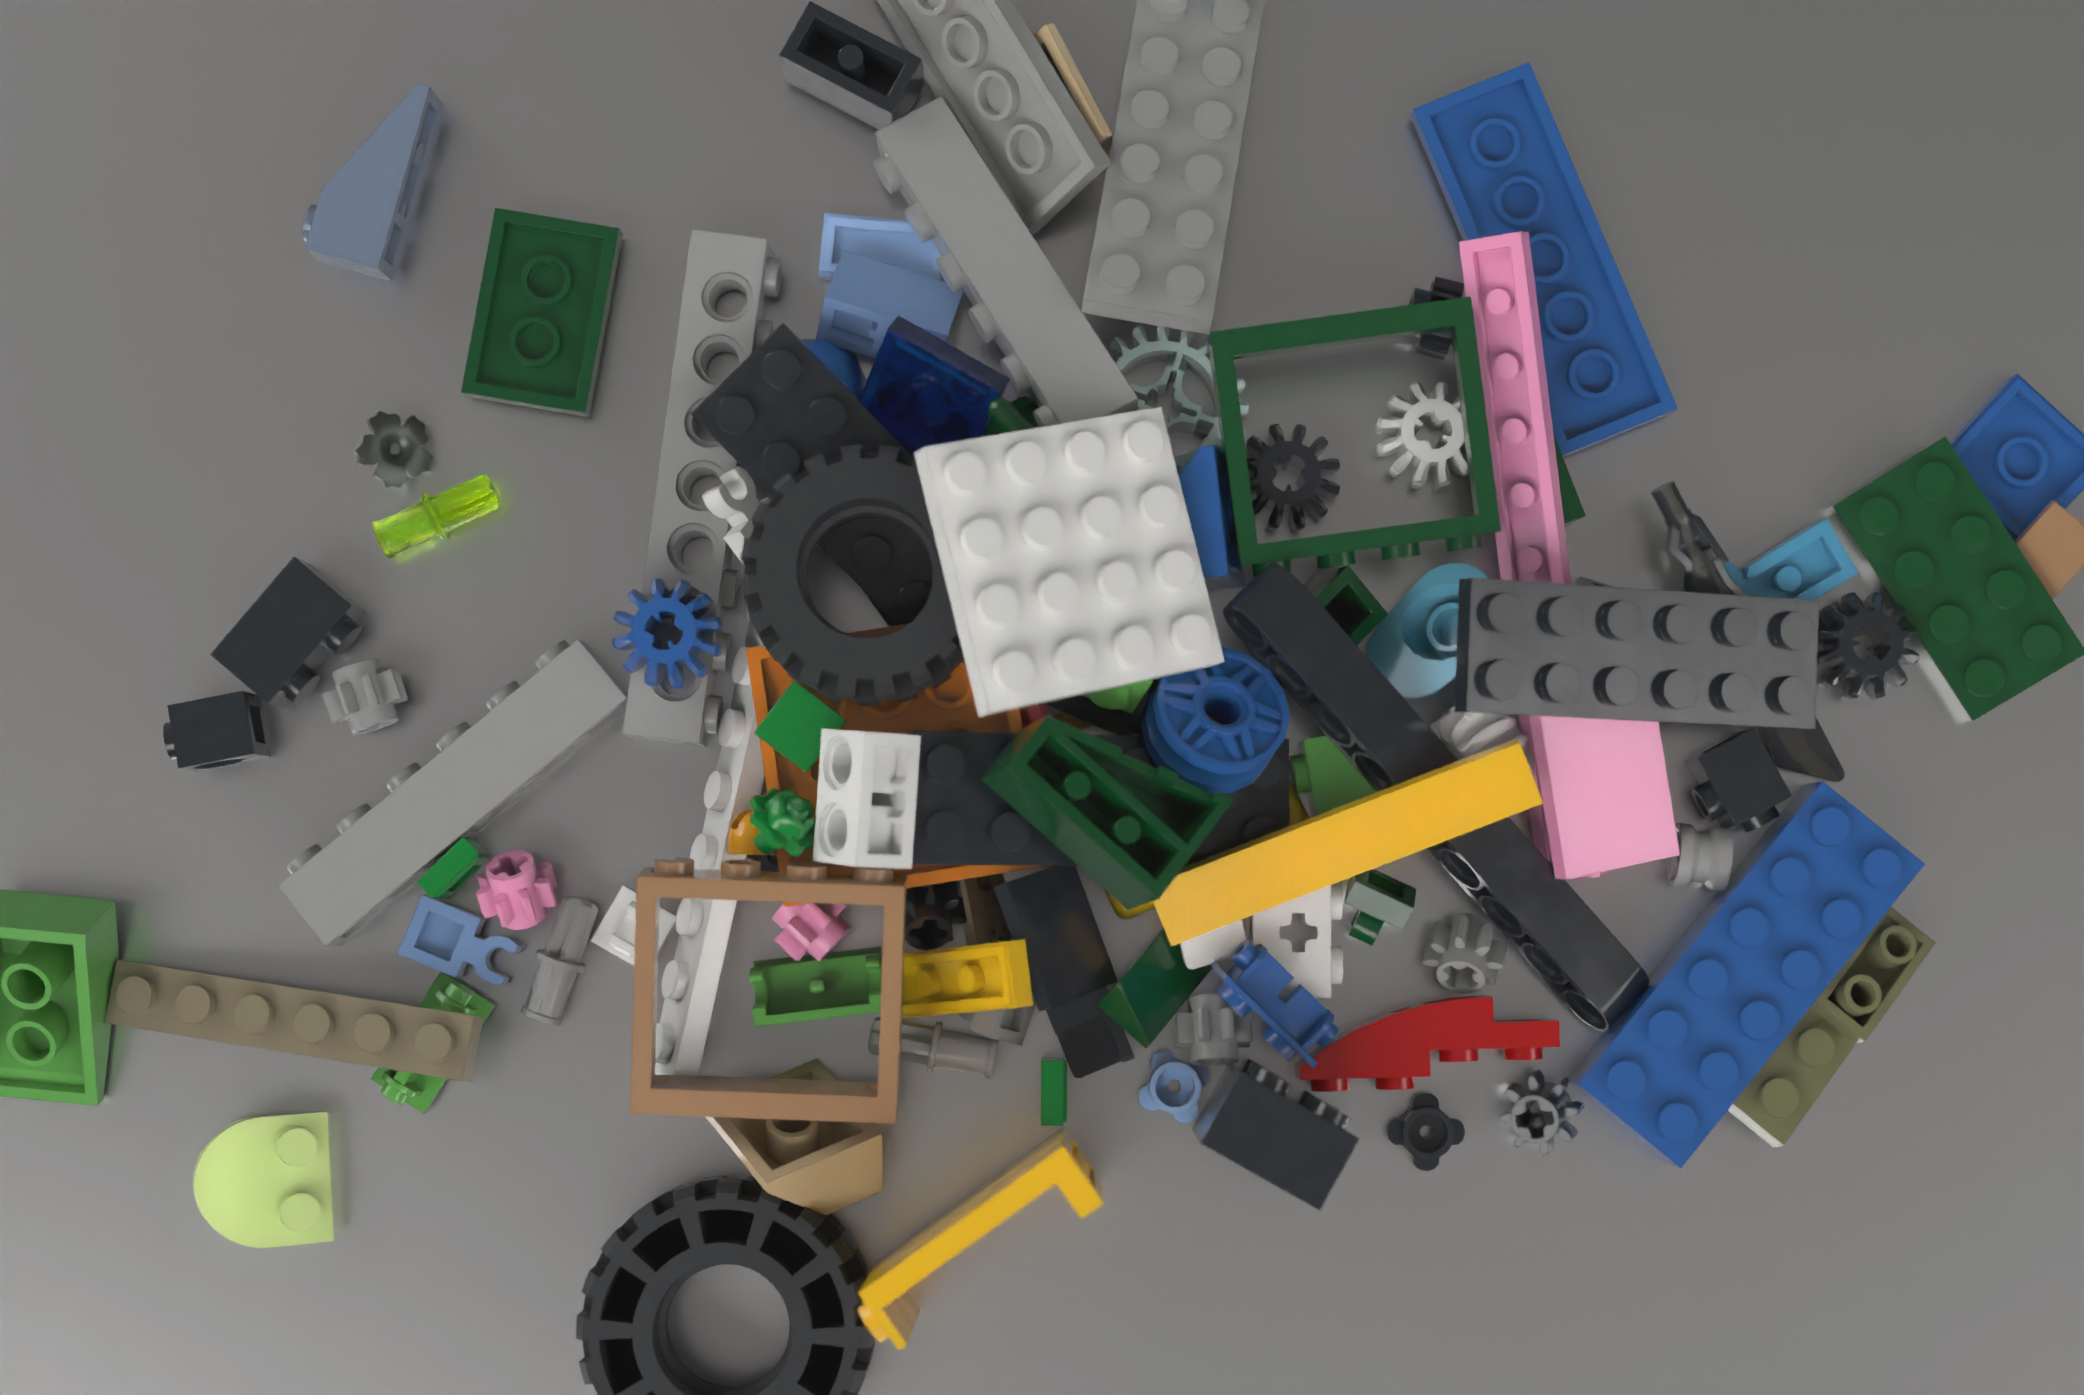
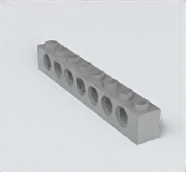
M691 229L642 585V594L648 601L653 600L651 590L653 579L661 578L665 581L669 598H671L679 580H686L692 585L690 599H695L697 596L706 593L713 600V604L704 614V618L711 616L720 617L723 622L725 607H736L740 584V571L731 569L733 551L723 539L732 529V526L726 519L719 518L711 513L706 505L692 503L690 500V488L693 482L701 476L713 475L719 478L723 473L742 466L718 441L705 442L699 439L698 428L700 423L690 413L725 380H717L707 376V364L715 354L719 352L734 353L738 356L739 366L773 333V321L764 319L767 297H777L779 293L782 261L781 259L773 258V250L767 238ZM737 290L747 295L746 305L739 314L732 317H723L715 313L716 301L723 293ZM695 537L710 539L713 546L710 560L699 568L685 567L681 560V552L684 545ZM673 618L667 619L668 627L659 623L654 630V636L662 641L661 650L669 649L668 641H672L677 645L683 636V632L675 628ZM720 630L716 633L705 634V639L714 641L722 647L721 655L711 656L703 651L700 652L697 659L707 667L708 674L703 678L696 675L692 688L682 695H671L666 690L664 677L667 668L657 687H651L644 682L647 665L635 673H630L622 734L631 738L707 747L708 733L718 734L719 723L722 718L723 697L714 695L717 670L726 671L728 668L731 652V633H724Z

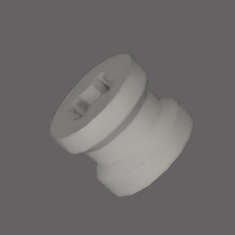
M1676 823L1680 855L1668 858L1667 873L1670 886L1686 887L1691 882L1704 883L1708 890L1725 891L1730 879L1733 861V836L1730 828L1714 827L1709 832L1696 831L1692 824Z

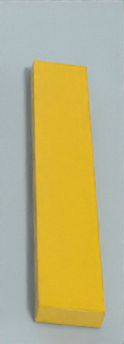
M1516 738L1187 865L1181 869L1158 900L1153 901L1170 945L1173 946L1543 804L1521 744Z

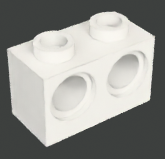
M822 729L813 861L853 867L912 869L921 735Z

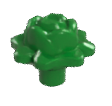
M770 788L766 795H755L750 800V806L754 811L750 816V822L760 830L754 837V844L759 851L766 855H773L778 849L785 848L790 855L797 857L801 855L804 849H813L815 818L814 808L809 800L799 797L795 791L785 790L781 792L776 788Z

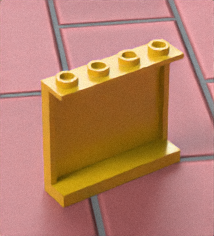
M1064 1127L875 1262L859 1291L863 1305L858 1307L857 1310L867 1328L880 1343L889 1337L898 1351L908 1344L921 1310L908 1289L1053 1185L1057 1184L1081 1219L1104 1204L1100 1177Z

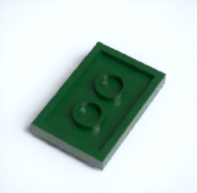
M495 208L461 393L464 396L584 417L590 416L623 236L619 228Z

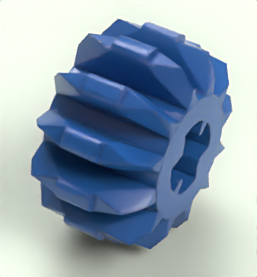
M661 578L653 579L651 584L653 600L648 601L636 589L628 593L630 601L639 608L635 616L625 611H616L614 620L625 627L631 628V633L616 636L612 639V644L617 650L635 649L624 661L623 668L632 674L647 665L644 674L645 684L657 687L667 668L668 679L672 687L676 689L683 688L685 686L684 666L688 665L690 670L700 678L708 674L707 667L697 659L701 651L711 656L721 655L722 647L714 641L705 639V634L716 633L722 630L724 623L720 617L701 618L711 608L713 600L704 593L689 603L692 585L688 581L679 580L671 598H669L665 581ZM675 618L674 625L683 631V636L677 645L672 641H668L669 649L661 650L662 641L654 636V630L659 623L668 627L667 619Z

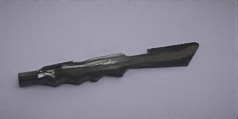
M1671 481L1654 489L1651 494L1667 525L1666 551L1680 564L1681 588L1685 592L1747 596L1730 579L1723 565L1730 560L1702 518L1693 514L1691 509L1687 507L1675 482ZM1816 716L1815 729L1762 727L1776 767L1833 782L1843 780L1845 776L1844 769Z

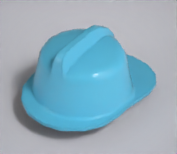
M1446 563L1429 570L1379 623L1369 638L1366 656L1404 699H1418L1434 694L1456 677L1459 579H1489L1482 570L1466 563Z

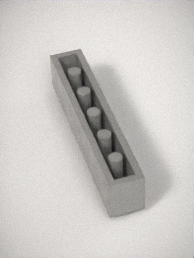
M942 96L876 131L880 157L873 160V164L878 176L890 194L899 190L910 207L904 209V212L917 238L922 243L931 239L941 257L936 259V263L949 288L954 293L963 289L973 305V307L968 309V313L980 337L985 343L995 339L1006 356L1000 362L1014 390L1018 394L1027 390L1038 406V409L1033 411L1038 427L1138 411V397L1084 314L1081 313L1073 297Z
M577 639L569 645L563 640L551 647L536 661L535 665L540 671L521 686L516 681H513L496 692L486 703L490 710L489 713L472 727L467 722H463L450 730L436 744L441 751L422 768L416 762L403 769L387 784V788L391 791L388 796L373 808L366 803L353 810L337 825L338 830L342 834L323 849L318 844L311 846L287 866L292 875L277 887L325 946H342L415 886L417 881L462 837L473 838L625 712L627 691L588 644Z

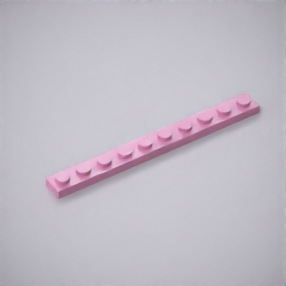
M1520 231L1460 241L1459 249L1465 297H1471L1501 528L1500 532H1495L1500 580L1572 584L1529 232ZM1517 715L1519 731L1528 737L1526 746L1534 755L1535 764L1532 766L1534 780L1542 798L1529 716ZM1540 804L1529 809L1533 845L1553 866L1544 806ZM1607 871L1572 879L1597 878L1605 875Z

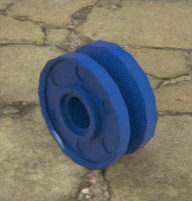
M1221 646L1225 662L1212 667L1161 677L1159 679L1156 689L1146 702L1141 727L1145 747L1158 767L1162 766L1179 774V779L1210 793L1214 791L1233 793L1254 783L1269 764L1273 754L1286 738L1290 713L1285 692L1269 669L1248 654ZM1208 716H1211V717L1216 718V719L1219 720L1222 724H1219V723L1214 722V721H1213L1212 719H1210Z

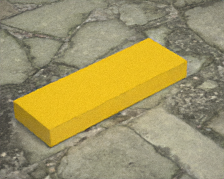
M1025 939L904 953L902 1018L1033 1006Z

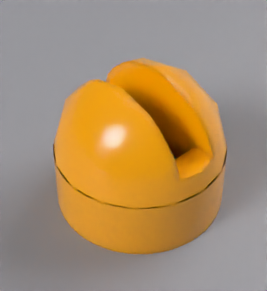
M753 810L738 814L730 823L728 854L766 855L759 851L754 844V837L760 830L750 822V816L754 813Z

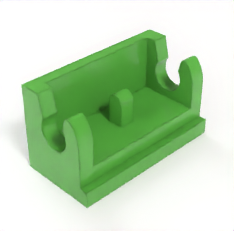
M881 946L830 952L820 962L812 955H804L799 961H795L792 957L753 961L754 968H750L749 977L751 984L754 985L755 1004L752 1008L754 1027L880 1012L882 980Z

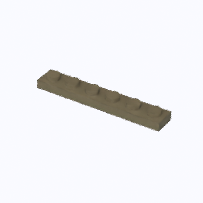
M117 960L104 1023L472 1082L484 1017Z

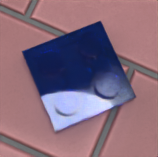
M897 316L886 331L859 400L915 456L914 453L924 447L982 437L985 427L991 420L988 416V405L992 400L1002 398L1010 378L904 318Z

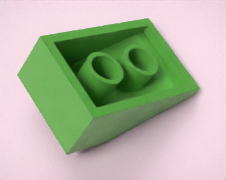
M0 889L1 1097L99 1106L102 1102L112 1025L104 1022L116 961L119 960L115 900Z

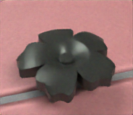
M382 411L376 412L373 417L367 419L368 427L373 435H363L360 439V445L353 452L357 456V463L359 465L377 464L373 469V476L381 481L384 488H400L404 483L405 474L413 478L417 477L421 472L429 470V465L433 458L427 450L416 447L424 445L428 441L424 422L419 421L416 416L412 415L401 423L398 414H387Z

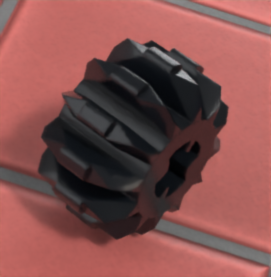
M1273 424L1268 429L1270 447L1256 436H1251L1246 442L1249 453L1255 458H1247L1249 477H1252L1249 479L1251 495L1255 494L1257 497L1252 501L1254 518L1260 514L1264 507L1271 510L1272 512L1267 521V528L1271 531H1277L1282 521L1283 513H1288L1290 524L1294 531L1303 530L1306 525L1303 508L1313 517L1319 520L1323 519L1328 509L1318 496L1336 498L1340 491L1338 484L1321 478L1332 475L1340 468V462L1337 458H1328L1321 461L1317 459L1327 447L1328 440L1321 436L1309 448L1301 444L1306 434V426L1301 424L1295 426L1290 441H1285L1279 424ZM1282 464L1283 471H1286L1288 465L1298 469L1300 474L1295 482L1299 488L1298 490L1291 491V485L1288 484L1285 490L1282 491L1273 484L1277 475L1276 465Z
M1855 592L1843 595L1841 597L1840 609L1832 605L1824 606L1819 611V615L1827 627H1818V644L1823 645V650L1818 651L1817 665L1827 663L1830 669L1822 676L1821 684L1828 688L1836 685L1843 679V697L1849 700L1858 698L1863 688L1870 699L1874 700L1886 695V683L1894 687L1903 686L1908 681V678L1900 665L1915 664L1920 658L1917 652L1904 647L1905 641L1914 639L1919 635V629L1915 626L1900 629L1897 624L1904 617L1906 607L1898 604L1883 613L1884 599L1883 595L1878 592L1869 594L1863 603ZM1866 634L1873 643L1866 650L1873 651V655L1859 658L1853 647L1860 645V642L1853 641V637Z

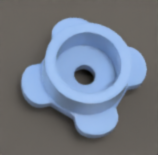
M1169 1050L1157 1051L1150 1058L1152 1072L1148 1084L1143 1086L1138 1092L1139 1103L1147 1111L1161 1109L1172 1113L1178 1122L1189 1123L1196 1119L1199 1114L1197 1101L1200 1097L1201 1089L1210 1083V1070L1207 1066H1197L1177 1060ZM1172 1080H1177L1181 1085L1180 1090L1176 1093L1168 1089V1084Z

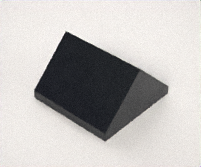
M1052 866L994 887L1012 939H1025L1031 991L1039 1012L1118 982L1076 866Z

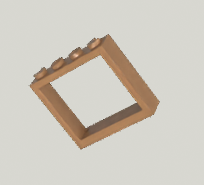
M676 857L675 860L654 859V867H644L637 876L630 1114L896 1124L900 1090L907 877L893 876V868L854 867L853 875L827 874V865L816 862H792L787 864V872L760 871L761 862L743 859L721 861V870L694 869V859ZM660 897L884 906L878 1082L655 1074Z

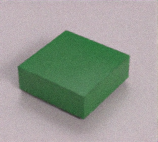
M793 681L754 731V734L807 774L820 757L822 729L841 730L846 720L797 682Z
M462 837L417 883L431 898L449 899L490 859L489 856L491 854L476 838Z
M1042 1057L1041 1126H1064V1122H1067V1061H1064V1057Z

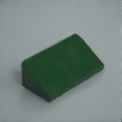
M1162 928L1097 1006L1147 1049L1211 971L1212 967L1206 965L1196 969L1187 968L1183 961L1180 944L1171 946L1166 932Z

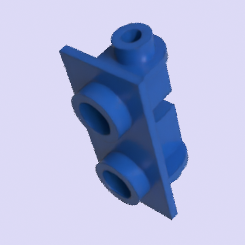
M1249 940L1240 943L1230 956V959L1235 964L1227 972L1214 961L1210 966L1225 981L1216 991L1243 1018L1254 1010L1266 1021L1269 1026L1261 1035L1288 1062L1298 1053L1315 1068L1318 1063L1307 1050L1315 1042L1320 1047H1323L1333 1040L1338 1033V1027L1333 1023L1334 1014L1329 1009H1325L1301 984L1282 1001L1277 995L1294 977L1267 952L1268 950L1263 944L1254 946Z

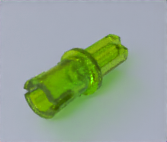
M479 475L435 496H432L429 492L423 493L421 502L384 519H377L371 524L383 553L386 557L392 559L397 554L437 536H440L442 540L450 538V530L498 509L500 499L490 478L487 475Z

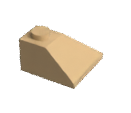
M817 1059L770 1078L836 1081ZM706 1117L768 1194L803 1207H808L827 1216L883 1191L882 1133L873 1123Z

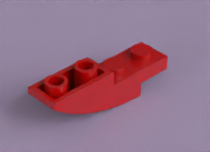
M1489 995L1449 997L1417 1003L1380 1014L1336 1035L1327 1045L1323 1047L1318 1046L1309 1053L1318 1063L1315 1068L1303 1058L1295 1063V1077L1300 1080H1311V1091L1315 1092L1349 1091L1350 1079L1375 1078L1377 1090L1414 1089V1077H1431L1430 1050H1439V1062L1478 1061V1049L1503 1048L1504 1060L1543 1059L1542 1047H1560L1559 1021L1553 1019L1494 1020L1493 996Z

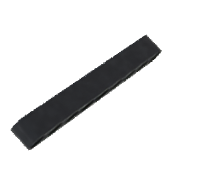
M1269 563L1224 607L1223 616L1233 632L1257 659L1271 671L1275 679L1376 792L1459 761L1306 587L1283 566ZM1510 817L1427 848L1564 1003L1592 1028L1603 1032L1609 1030L1648 987L1649 978L1641 965L1564 879H1555L1553 866Z

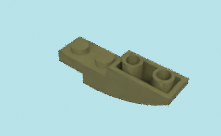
M1890 907L1728 1111L1773 1148L1784 1146L1853 1047L1866 1042L1936 942L1894 908Z

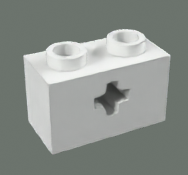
M1341 881L1249 916V941L1254 946L1263 944L1267 948V952L1294 977L1277 995L1279 998H1286L1299 984L1314 998H1331V984H1342V946H1331V920L1342 919L1343 890ZM1292 913H1300L1302 925L1312 926V939L1301 941L1300 952H1293L1291 941L1280 939L1279 935L1280 926L1291 924Z

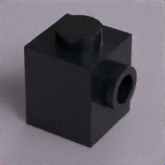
M1755 728L1738 732L1684 761L1698 785L1691 790L1698 808L1709 822L1717 820L1720 827L1729 828L1741 824L1745 833L1753 831L1779 817L1780 814L1775 805L1792 797Z

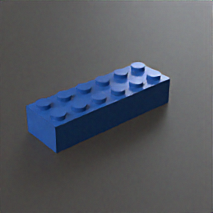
M1825 782L1804 784L1783 809L1780 816L1775 819L1730 875L1725 891H1717L1648 977V987L1612 1027L1600 1036L1567 1077L1569 1084L1664 1162L1682 1168L1925 863Z

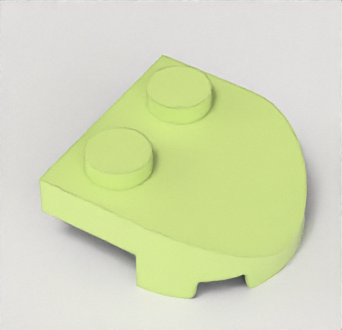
M316 1111L269 1116L255 1115L235 1120L224 1126L209 1141L204 1150L200 1152L193 1173L194 1198L201 1215L209 1225L225 1238L240 1245L253 1248H271L334 1241L328 1112Z

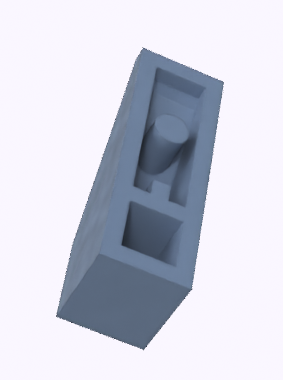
M417 83L323 186L318 204H312L308 208L303 221L302 238L306 241L305 250L320 263L393 281L443 103L430 86Z

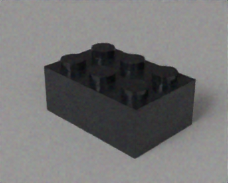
M1249 1058L1243 1069L1234 1064L1227 1065L1192 1128L1197 1139L1202 1145L1320 1211L1359 1141L1358 1137L1346 1129L1351 1118L1338 1108L1304 1090L1299 1101L1287 1095L1292 1084Z

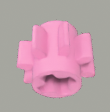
M523 850L502 852L487 863L485 873L477 875L481 889L475 893L484 918H489L498 914L502 927L512 930L531 928L539 924L546 917L548 907L557 905L554 890L558 888L552 865L550 861L535 865L532 853Z
M808 903L785 907L783 904L772 917V920L783 929L774 941L795 961H799L808 952L820 962L851 929L852 926L840 916L849 907V904Z

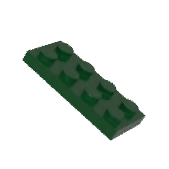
M1946 437L1939 439L1832 506L1895 604H1901L1903 607H1906L1905 619L1910 626H1915L1919 629L1918 639L1972 721L2084 655V647Z

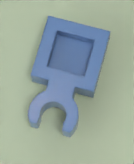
M422 894L397 954L454 978H461L467 963H470L483 981L500 985L507 984L509 976L499 973L492 968L490 963L492 953L498 948H503L512 953H520L522 945L516 939L509 936H491L488 938L479 936L486 918L440 899L431 898L427 894Z

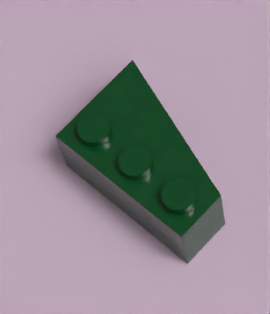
M1047 715L1019 730L981 780L1128 910L1158 900L1234 799L1218 791L1210 793L1178 778V773L1162 766L1154 768L1123 754L1122 748Z

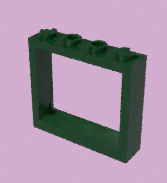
M1471 297L1219 330L1209 333L1207 339L1237 567L1252 565L1253 577H1255L1269 563H1276L1292 572L1291 559L1316 556L1318 569L1356 564L1355 551L1381 548L1382 560L1421 555L1419 542L1445 539L1446 552L1485 547L1484 534L1501 531ZM1451 331L1474 515L1258 544L1234 360Z

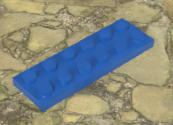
M1530 62L1414 108L1410 117L1463 241L1520 231L1529 232L1553 433L1562 456H1568L1676 411L1678 407Z

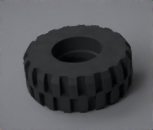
M727 1175L714 1176L684 1186L680 1185L660 1195L632 1214L601 1248L602 1254L596 1265L588 1272L582 1289V1293L585 1294L583 1311L577 1315L576 1339L582 1340L585 1356L579 1361L585 1385L593 1383L598 1395H858L872 1360L876 1340L857 1310L858 1307L863 1305L859 1291L867 1278L866 1271L868 1268L859 1249H853L843 1234L845 1228L832 1214L826 1216L808 1207H803L768 1194L753 1176H748L746 1179L727 1178ZM716 1265H739L761 1274L780 1293L788 1312L789 1337L780 1361L764 1377L743 1386H721L708 1382L694 1374L678 1357L668 1332L669 1311L679 1288L692 1275Z

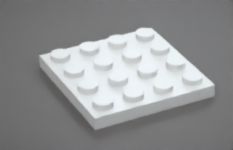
M1161 407L928 446L914 453L979 717L1212 667L1225 662Z

